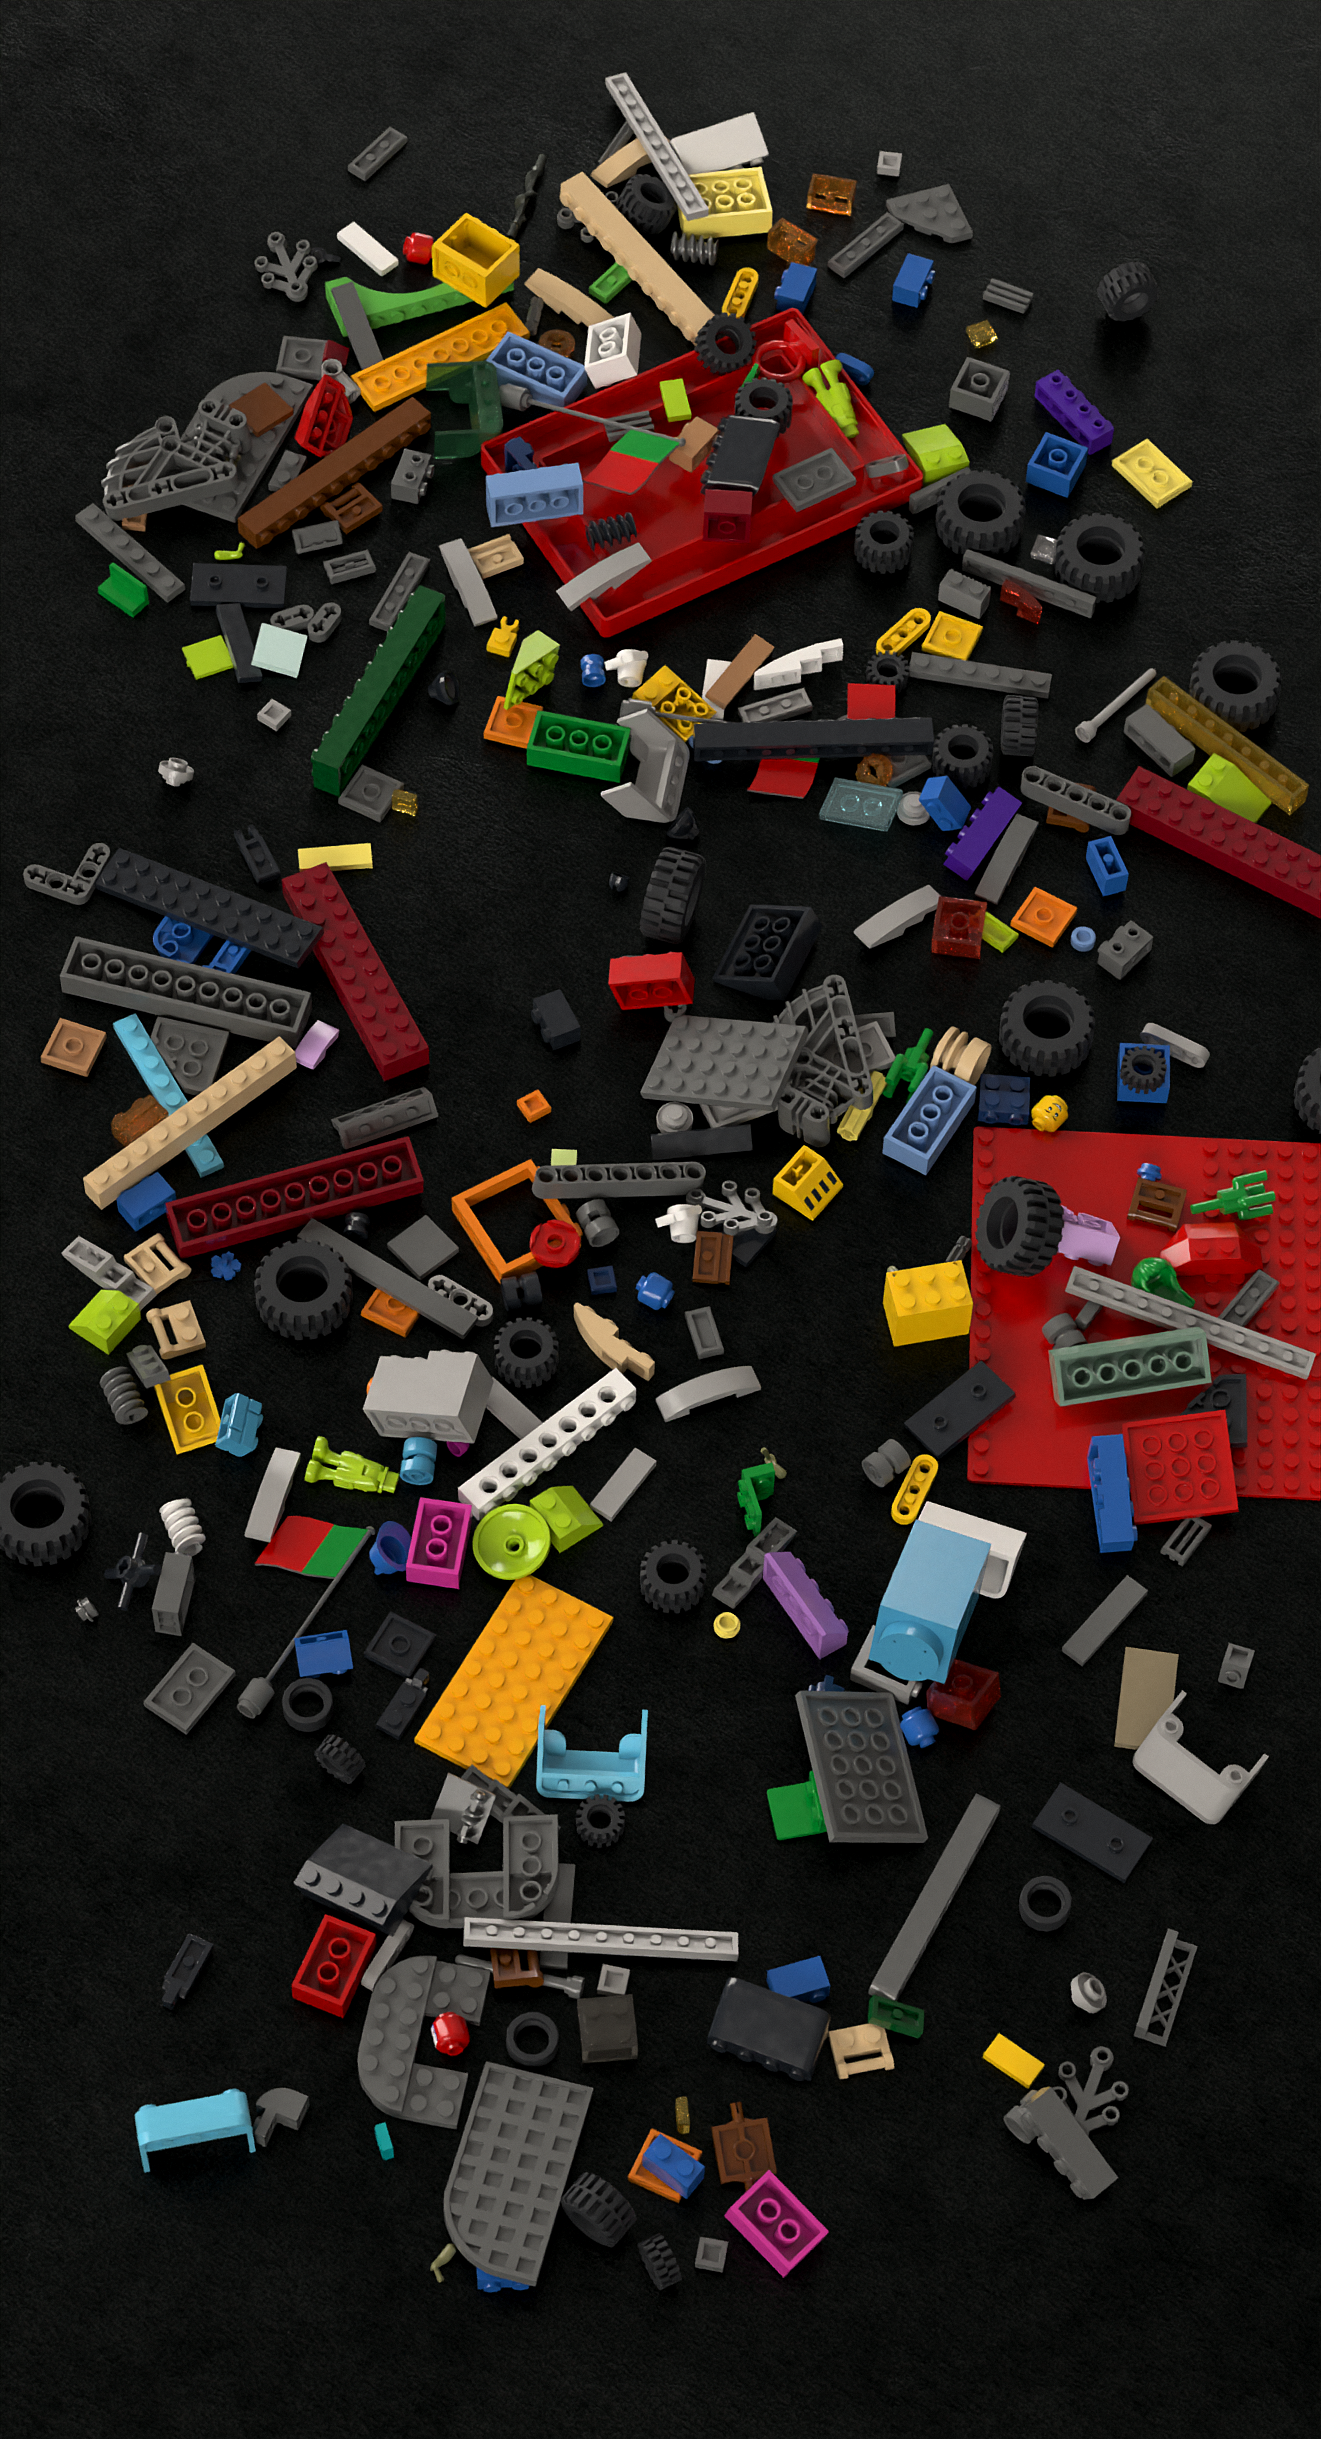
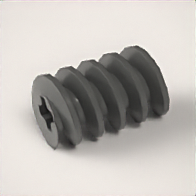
M674 232L671 256L673 254L674 260L678 261L682 255L684 262H687L691 256L692 263H696L698 258H700L701 264H705L708 259L709 264L713 266L717 259L719 238L715 244L713 243L712 236L709 237L707 242H704L703 235L696 241L694 234L687 240L686 233H683L681 238L678 239L677 232Z
M127 1367L113 1368L106 1372L100 1380V1385L104 1389V1394L119 1424L136 1423L148 1414L147 1408L143 1407L144 1401L139 1399L141 1397L140 1392L135 1391L137 1385L132 1382L133 1376L127 1374L129 1371Z

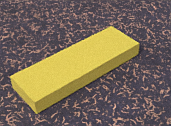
M370 843L298 849L300 872L327 862L331 871L373 868Z

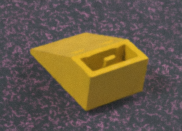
M666 665L635 691L632 699L652 701V706L656 707V712L711 719L717 713ZM657 717L684 742L693 735L694 724H700V722Z

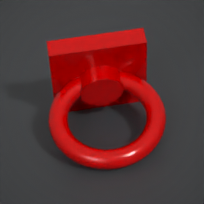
M791 319L785 322L783 341H769L760 345L755 350L751 360L752 367L755 363L759 365L761 369L760 378H767V380L775 379L776 383H789L809 370L818 368L819 346ZM771 350H783L782 353L795 369L787 374L770 373L762 367L761 357Z

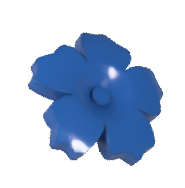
M229 1251L226 1254H222V1258L217 1255L211 1258V1265L213 1267L211 1273L213 1277L222 1278L224 1276L226 1281L232 1280L236 1275L235 1272L241 1270V1263L234 1259V1254Z

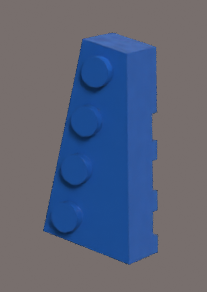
M1123 1434L1092 1436L1087 1453V1463L1100 1553L1130 1551L1138 1536L1136 1525H1132L1134 1506L1129 1497L1130 1479L1127 1477V1458L1124 1450Z

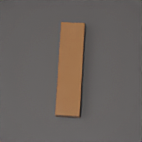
M755 634L707 691L705 697L725 710L753 676L754 672L758 670L772 653L774 646Z

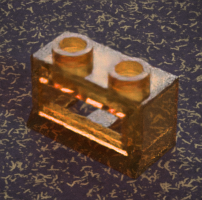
M813 173L808 191L807 208L850 216L856 194V181ZM816 194L826 195L825 200L815 197ZM835 197L845 198L847 203L835 202Z
M781 218L768 230L767 249L790 263L794 262L808 266L814 260L815 245L818 239L786 219ZM797 240L803 242L806 245L804 246L800 244L799 242H797Z

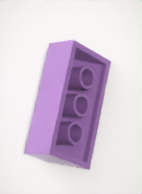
M769 1552L765 1554L764 1581L818 1658L821 1659L846 1645L849 1631L845 1622L842 1619H837L832 1604L828 1599H823L820 1595V1589L816 1581L808 1578L801 1560L795 1559L791 1552Z

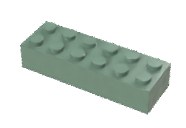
M1200 1327L1048 1350L1054 1400L1059 1406L1212 1383L1206 1332Z

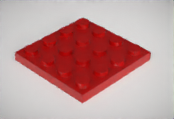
M1225 1410L1122 1423L1135 1525L1239 1512Z

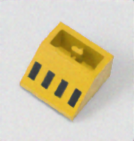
M803 1145L774 1178L773 1195L813 1221L841 1190L843 1183L822 1156Z

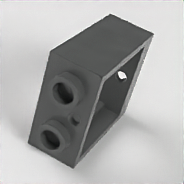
M166 1552L152 1606L156 1632L182 1636L195 1583L192 1556H188L183 1552Z

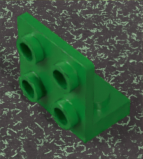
M772 1462L743 1469L741 1480L738 1481L740 1492H737L740 1507H745L746 1526L748 1530L752 1529L754 1537H757L761 1532L762 1512L758 1501L773 1495L775 1469Z
M810 1771L809 1781L805 1783L767 1790L777 1840L827 1832L813 1771Z

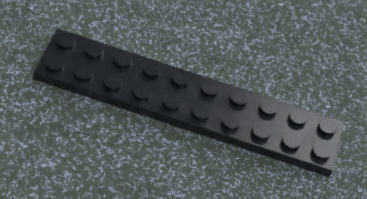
M121 848L117 850L94 883L95 889L298 969L324 934L323 927Z

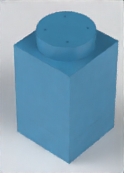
M915 1520L880 1604L868 1659L881 1663L888 1672L904 1680L922 1681L931 1679L945 1684L979 1598L991 1543Z

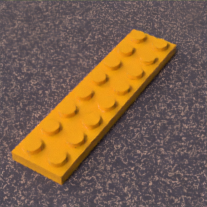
M504 303L351 375V379L361 389L362 397L375 412L487 359L507 332H511L526 340L530 338V332L509 305Z

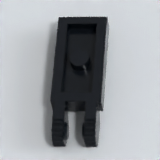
M253 824L248 826V833L252 839L245 841L240 830L234 831L240 851L258 886L280 878V870L263 837L258 834Z

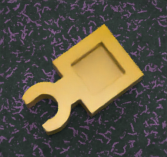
M504 616L501 619V629L494 628L487 644V651L509 657L517 641L516 632L519 629V621L515 620L514 624L509 626L507 625V617Z

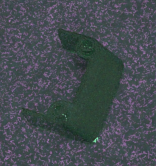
M489 361L427 363L426 391L449 390V396L452 401L456 403H469L472 430L435 431L434 459L472 457L481 451V444L495 438L503 432V417L495 365Z

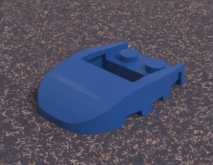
M165 916L154 932L153 942L161 957L194 964L214 935ZM226 940L210 965H203L202 967L236 974L251 950Z

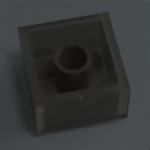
M632 1994L577 1999L582 2063L638 2058Z

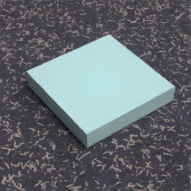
M262 623L251 665L297 678L307 636Z

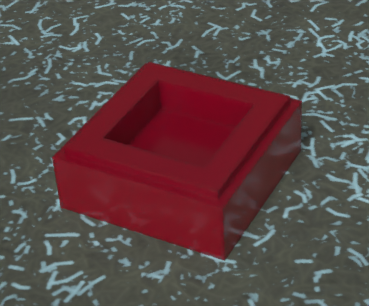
M328 340L325 344L322 361L324 362L328 359L338 360L342 364L343 370L346 366L349 348Z

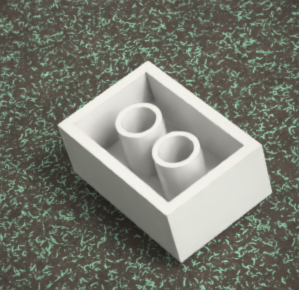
M631 313L589 326L584 368L595 388L609 386L612 383L637 376L641 332Z

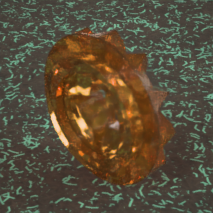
M550 330L540 337L539 345L564 357H570L571 352L575 348V341L566 331ZM553 344H555L556 346L560 344L561 348H553Z
M872 753L868 757H863L861 763L857 764L855 775L861 787L869 791H876L889 783L893 774V767L889 759L884 755ZM870 766L875 769L878 768L876 770L878 778L870 774Z

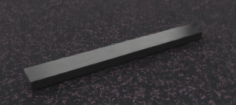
M313 1218L297 1235V1240L305 1239L307 1243L315 1240L320 1241L321 1246L327 1244L333 1247V1253L339 1252L343 1256L344 1262L348 1263L351 1273L463 1340L478 1322V1317Z

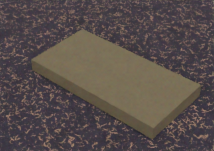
M1130 1647L1125 1648L1114 1747L1138 1750L1158 1720L1173 1703L1178 1654Z

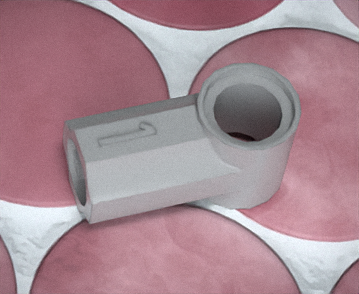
M328 359L323 362L322 376L326 374L343 384L349 404L354 402L361 394V389L342 370V364L335 359Z

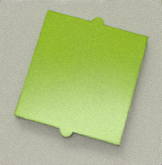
M221 635L182 648L187 659V666L191 668L196 680L233 668L228 648Z

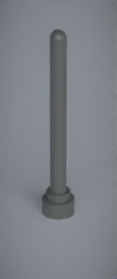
M458 1955L455 1958L457 1965L489 1970L493 1973L492 1962L464 1955ZM543 1974L544 1986L562 1989L564 1993L569 1994V1997L581 1999L585 1985L584 1977L574 1975L573 1978L567 1977V1979Z

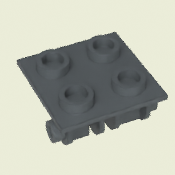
M448 1773L431 1820L449 1819L450 1832L458 1836L457 1841L466 1844L469 1840L478 1844L497 1795Z

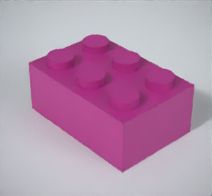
M420 1497L406 1564L407 1581L459 1589L472 1524V1505Z
M770 2170L734 2203L725 2214V2217L783 2277L814 2249L829 2232Z

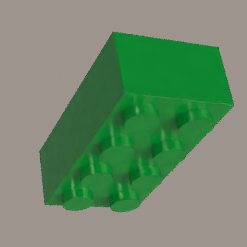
M538 710L527 745V765L620 783L630 749L631 728Z

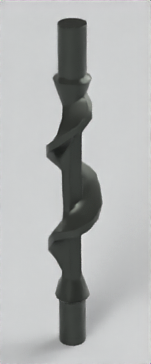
M544 154L539 155L536 165L526 176V193L518 195L515 199L514 204L517 215L510 223V229L506 236L509 239L515 240L522 222L527 220L524 216V210L529 198L537 197L533 187L538 176L544 171L543 168L547 161V156Z

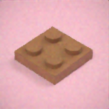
M60 1018L41 1055V1063L88 1077L107 1038L106 1032Z

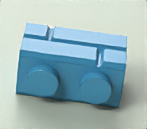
M240 1393L227 1398L224 1403L216 1447L229 1451V1453L238 1457L253 1451L258 1443L256 1431L263 1420V1415L260 1414L262 1403L249 1399Z

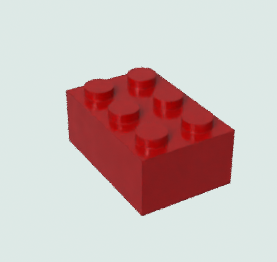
M669 952L660 955L646 954L638 957L624 956L610 960L609 986L622 1010L693 1004L695 978L682 952Z
M325 1914L291 1986L293 1998L344 2018L377 1947L376 1934Z

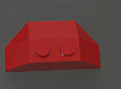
M326 374L322 376L306 402L295 436L300 446L318 457H327L345 444L353 420L349 401L345 395V386Z
M1234 1222L1183 1224L1159 1254L1160 1258L1171 1263L1177 1276L1255 1273L1258 1269L1263 1271L1261 1248Z

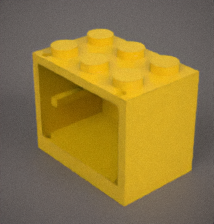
M465 213L432 245L433 276L486 308L520 275L519 245L514 240L500 234L496 229L485 225L478 218Z
M962 1260L886 1273L883 1305L894 1347L969 1334L973 1302Z

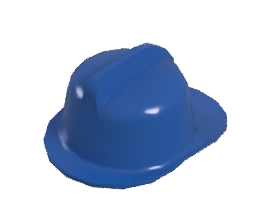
M387 1521L380 1527L376 1542L369 1552L370 1559L375 1566L374 1573L376 1575L381 1573L393 1574L397 1571L406 1570L412 1539L402 1525L393 1521Z

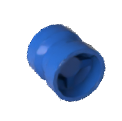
M596 654L584 656L581 659L582 683L587 687L601 686L605 682L603 657Z

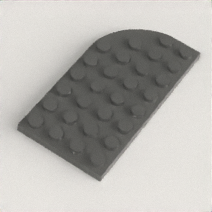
M256 372L231 378L209 392L205 399H215L223 403L225 408L226 405L229 406L265 382L294 410V415L260 437L255 436L250 431L253 446L249 452L238 453L241 456L236 467L239 485L235 490L182 505L236 523L310 397L313 385L283 374ZM197 410L180 440L186 437V434L194 428V424L197 421H201L199 410ZM188 440L185 443L195 448L194 440ZM176 466L170 476L187 472V470Z
M490 2062L485 2063L444 2195V2218L451 2239L463 2256L485 2273L536 2287L560 2207V2200L565 2190L593 2096V2088Z

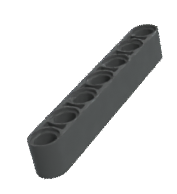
M697 1162L541 1166L535 1173L532 1192L541 1199L687 1195L691 1189L702 1188L706 1170Z

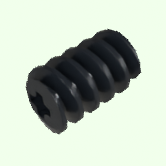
M626 512L624 518L621 514H617L615 520L609 516L606 522L601 518L598 519L597 524L594 521H590L588 526L585 525L587 541L592 551H595L596 543L599 544L601 549H604V541H607L609 546L612 547L613 539H616L618 544L621 545L622 537H625L628 543L631 542V535L634 534L637 538L635 522L630 512Z

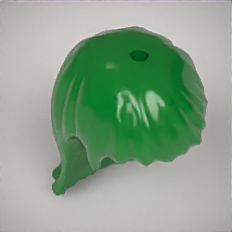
M1147 1257L1141 1260L1133 1269L1132 1287L1189 1308H1193L1195 1300L1179 1285L1176 1278L1177 1274L1169 1261L1162 1258Z

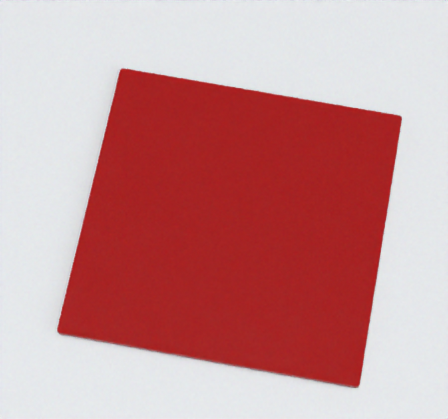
M975 1127L973 1131L971 1298L973 1308L970 1322L969 1370L982 1360L1015 1392L1016 1398L968 1436L967 1480L970 1483L1091 1489L1087 1453L1092 1436L1123 1434L1122 1423L1179 1416L1201 1392L1204 1393L1213 1385V1381L1219 1375L1246 1374L1248 1447L1231 1448L1237 1496L1321 1501V1143L1058 1130L1048 1132L1046 1130L1039 1131L1038 1129ZM1143 1163L1153 1164L1161 1168L1160 1174H1162V1178L1155 1182L1187 1190L1176 1232L1169 1231L1168 1227L1138 1219L1134 1221L1127 1219L1138 1177L1141 1178L1137 1174V1170L1141 1168ZM1266 1170L1267 1180L1247 1184L1244 1187L1263 1183L1265 1193L1274 1191L1275 1201L1248 1208L1271 1204L1273 1214L1248 1220H1240L1237 1212L1224 1215L1220 1212V1209L1192 1214L1190 1205L1217 1199V1191L1233 1187L1232 1180L1234 1177ZM1010 1176L1042 1181L1051 1185L1062 1201L1060 1205L1073 1211V1215L1078 1216V1213H1085L1112 1222L1120 1236L1112 1264L1096 1266L1089 1263L1088 1259L1079 1257V1260H1073L1064 1256V1253L1057 1252L1056 1255H1053L1052 1262L1045 1266L1043 1271L1030 1277L992 1270L982 1260L981 1254L977 1249L978 1240L975 1236L978 1227L976 1220L979 1218V1208L985 1201V1195L991 1192V1187L994 1184ZM1138 1206L1139 1210L1169 1218H1172L1173 1215L1149 1207ZM1234 1222L1261 1248L1263 1272L1280 1282L1278 1288L1245 1328L1316 1354L1306 1380L1207 1344L1212 1383L1059 1406L1054 1400L1048 1350H1053L1052 1348L1055 1344H1050L1042 1333V1328L1050 1319L1063 1313H1069L1075 1321L1089 1301L1065 1292L1074 1266L1131 1286L1132 1273L1136 1265L1147 1257L1160 1258V1251L1183 1224ZM1255 1273L1177 1276L1176 1278L1181 1288L1195 1300L1192 1309L1218 1318ZM1103 1306L1088 1329L1082 1332L1088 1344L1172 1330L1157 1327L1153 1323Z

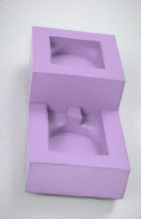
M317 1020L296 1048V1062L314 1069L325 1058L326 1049L338 1038L339 1030Z

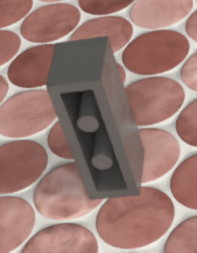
M1146 704L1126 718L1124 733L1171 777L1193 763L1195 754L1193 744L1189 740H1185L1173 725H1169L1157 710H1153Z

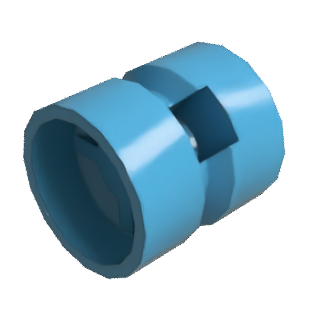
M411 1437L404 1442V1459L402 1460L400 1470L402 1480L415 1485H425L433 1481L434 1462L436 1461L438 1449L434 1441L424 1437Z

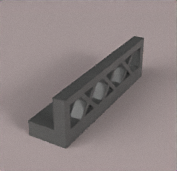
M421 1087L331 1120L333 1126L338 1130L343 1148L346 1150L436 1118L438 1114L432 1094L425 1087Z
M1171 1929L1167 1930L1134 2033L1135 2037L1162 2046H1166L1197 1950V1946L1177 1940L1178 1932ZM1174 1947L1190 1952L1188 1959L1177 1964L1172 1956ZM1169 1961L1172 1964V1967L1168 1968ZM1185 1967L1184 1972L1182 1974L1180 1968ZM1175 1971L1181 1980L1180 1984L1169 1988L1164 1977ZM1161 1986H1163L1165 1991L1159 1993ZM1177 1991L1176 1997L1174 1998L1172 1993ZM1168 1995L1173 2006L1171 2009L1161 2013L1156 2002L1158 1999ZM1153 2011H1155L1157 2014L1154 2017H1152ZM1169 2015L1168 2022H1166L1164 2017ZM1160 2020L1165 2029L1163 2037L1147 2032L1149 2024Z

